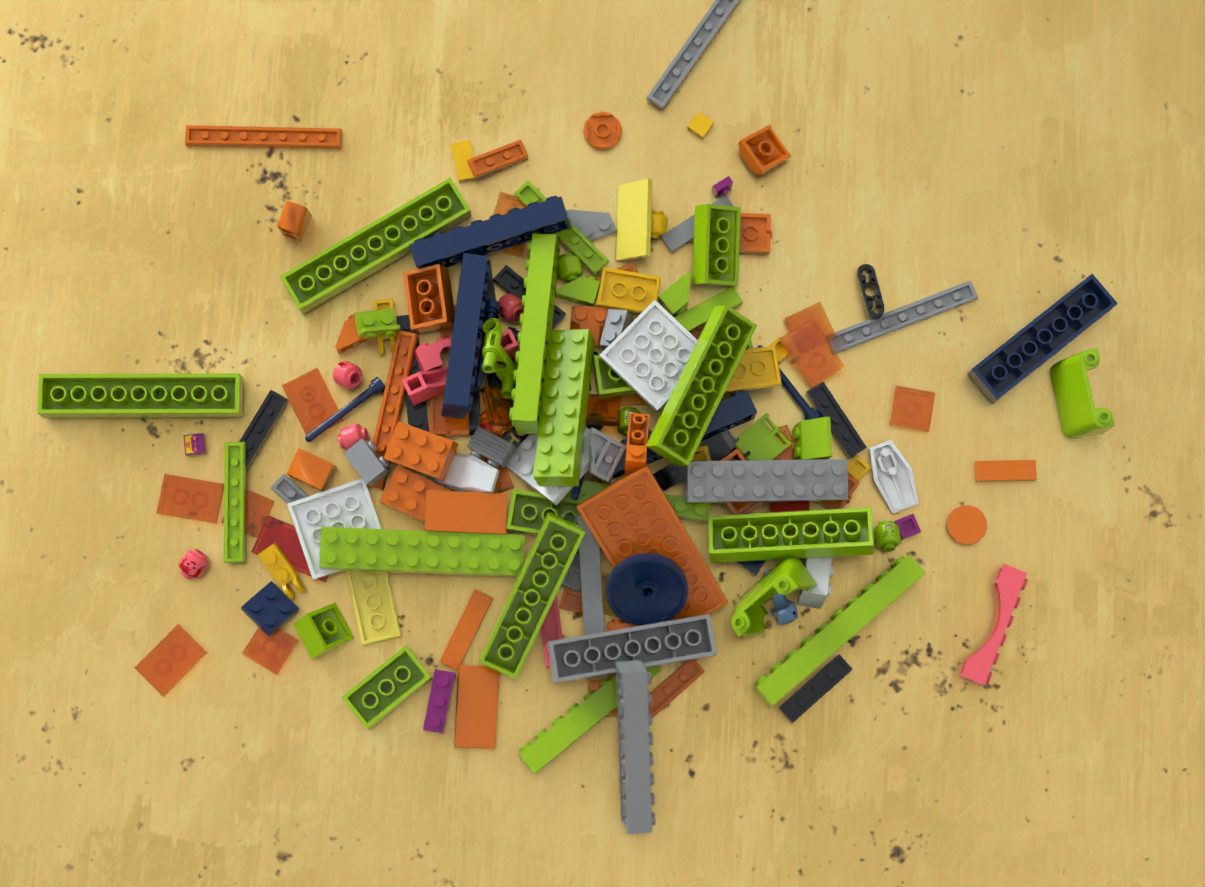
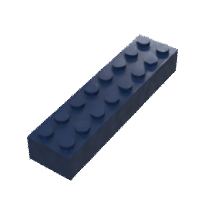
M551 196L541 203L532 202L526 208H513L504 215L494 214L485 221L476 220L466 227L457 226L447 233L438 232L428 239H416L414 243L410 244L416 267L419 269L441 264L448 268L462 263L464 253L486 256L527 243L529 240L532 241V233L555 234L571 229L572 226L561 196Z
M463 254L441 416L465 419L466 413L471 412L473 395L470 394H473L475 386L478 351L481 341L480 335L488 287L487 281L490 271V264H487V256Z
M1091 274L972 368L968 375L989 401L994 404L1112 310L1118 303L1098 279Z
M738 390L732 393L730 398L721 399L701 442L755 418L757 410L748 390L744 392ZM648 429V440L653 432ZM627 438L620 442L627 448ZM647 447L646 465L663 458ZM626 448L609 481L624 475Z

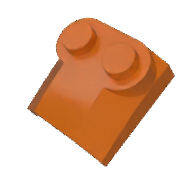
M771 125L745 137L738 143L740 155L751 171L760 176L792 156L779 140Z
M572 306L570 330L589 329L595 340L594 348H601L600 341L608 309L596 306Z

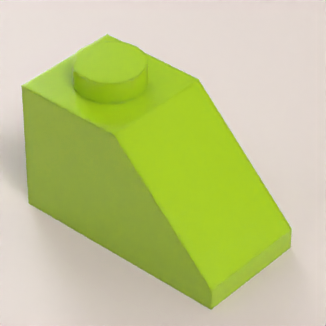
M689 272L658 296L657 301L673 317L687 311L686 307L689 302L691 280Z
M581 276L556 290V298L584 306H594L599 292L600 281H597V278L593 276Z

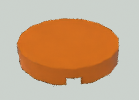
M598 112L591 115L585 122L583 134L585 141L590 147L605 151L612 149L618 144L621 139L622 128L620 121L614 115L607 112Z
M963 505L954 509L949 515L947 530L949 536L955 542L961 545H972L979 542L985 536L987 520L978 508L971 505Z

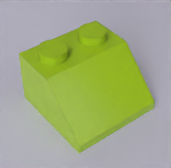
M830 417L804 420L794 425L792 430V437L795 439L793 456L796 460H822L833 456Z
M335 603L307 613L293 624L312 659L327 654L354 638Z

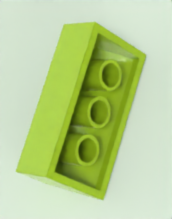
M714 204L695 206L692 284L738 286L741 207Z

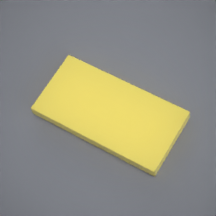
M651 179L618 185L616 261L623 262L650 256L653 181Z
M346 571L361 645L364 646L402 637L388 572Z

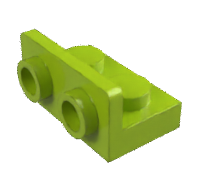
M395 309L363 311L354 314L358 337H365V339H373L377 335L393 337L401 329L400 325H397Z

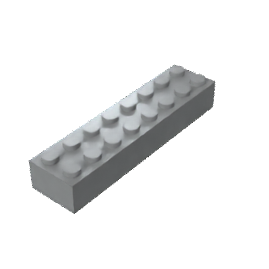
M847 459L691 461L689 466H684L685 503L848 500Z
M710 614L549 641L546 644L553 684L616 674V662L640 660L646 668L717 655Z
M640 660L616 662L621 822L628 835L652 833V825H655L654 812L652 813L651 805L655 804L654 793H651V785H654V775L650 773V765H653V754L650 753V745H653L652 733H649V725H652V714L648 711V705L652 703L651 693L648 692V685L651 684V675Z

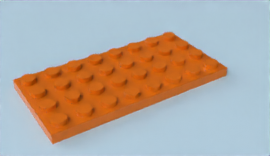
M647 465L576 505L613 568L631 556L645 553L668 557L682 568L687 578L688 598L682 610L668 621L711 614L729 603Z

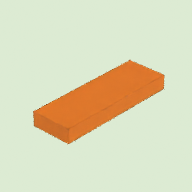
M518 140L468 159L467 163L474 178L477 179L524 161L529 156L522 141Z
M1036 460L975 462L976 482L1037 480Z

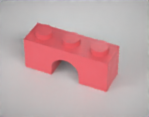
M444 336L437 339L435 343L430 345L424 343L417 347L414 356L421 371L443 367L440 356L445 352H450L452 337L447 338Z

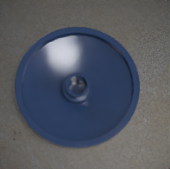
M652 553L638 554L623 560L612 570L606 584V596L611 610L620 619L630 624L642 626L666 622L675 617L687 601L688 583L682 568L670 558Z

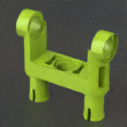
M491 318L482 326V330L485 333L482 350L484 357L482 370L485 373H496L503 383L500 394L508 399L512 398V389L516 384L514 382V370H518V363L516 361L512 362L514 359L511 360L500 345L503 329L497 319ZM501 361L504 362V364H498L496 362Z

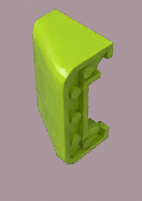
M1098 348L1088 349L1056 362L1050 369V377L1062 431L1069 439L1101 435L1115 426L1112 412L1109 409H1095L1087 370L1096 368L1100 362Z
M787 557L739 598L731 620V625L739 637L758 635L767 629L764 625V618L768 615V612L763 605L777 593L789 595L796 589H805L809 592L818 586L798 558Z

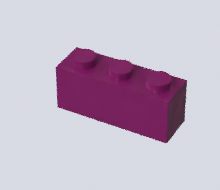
M435 669L423 726L424 731L445 734L456 673Z

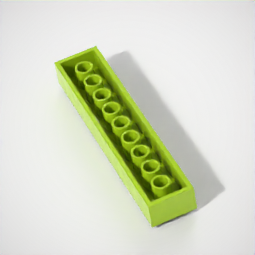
M450 177L282 274L280 278L303 315L410 253V244L414 243L416 239L431 238L435 233L446 232L472 217L471 210Z
M532 233V241H528L530 259H526L528 277L524 278L526 295L522 296L524 314H520L522 332L518 333L520 351H516L518 370H514L516 389H512L511 396L512 401H514V407L510 408L509 418L512 420V426L515 427L517 434L538 435L549 337L553 325L558 277L557 260L560 257V248L556 234Z
M240 373L39 374L37 414L43 418L243 417V377Z
M321 527L320 570L517 578L524 564L525 535Z
M902 555L890 565L893 569L890 571L888 568L875 578L878 582L875 584L873 582L869 583L861 590L863 595L860 597L856 595L845 604L848 608L845 610L843 608L839 609L830 617L832 619L830 623L824 622L815 630L817 632L815 636L810 634L800 643L802 647L799 650L795 647L785 656L787 660L784 663L780 660L770 669L772 673L769 676L764 674L755 682L756 687L753 690L768 707L777 703L926 573L911 555H908L906 558Z

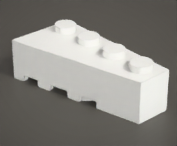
M835 557L804 559L803 565L818 586L809 592L802 589L797 605L821 609L826 596L831 594L832 584L828 583L829 577H833L834 566L831 565V560L835 559Z

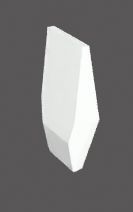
M889 440L870 447L869 453L874 483L891 513L893 514L919 504L912 468L894 443Z
M455 454L445 481L443 482L430 477V480L455 491L493 493L499 470L473 455Z

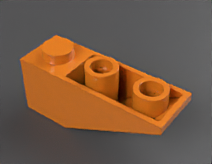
M629 413L624 471L626 476L646 466V444L648 442L650 414Z

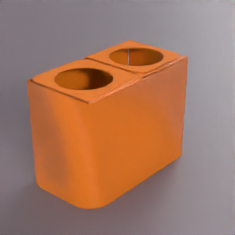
M285 201L277 227L284 236L302 241L312 215L306 207Z
M298 448L287 475L323 492L337 466H333L332 463Z

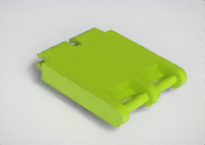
M768 413L764 414L736 438L738 442L734 444V447L738 448L743 456L747 452L750 454L746 461L773 460L793 443L791 440L788 441L780 432L781 428L779 426L776 427L768 418ZM764 420H766L768 424L774 429L773 431L768 427ZM775 434H778L786 444H783Z

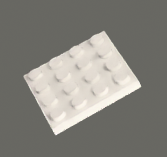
M654 300L599 357L658 412L669 400L698 340Z
M586 426L580 479L589 470L590 429ZM529 434L513 452L505 467L557 506L573 486L538 485L533 478L538 435Z
M363 479L287 504L313 580L339 572V570H320L321 527L381 529L369 491Z

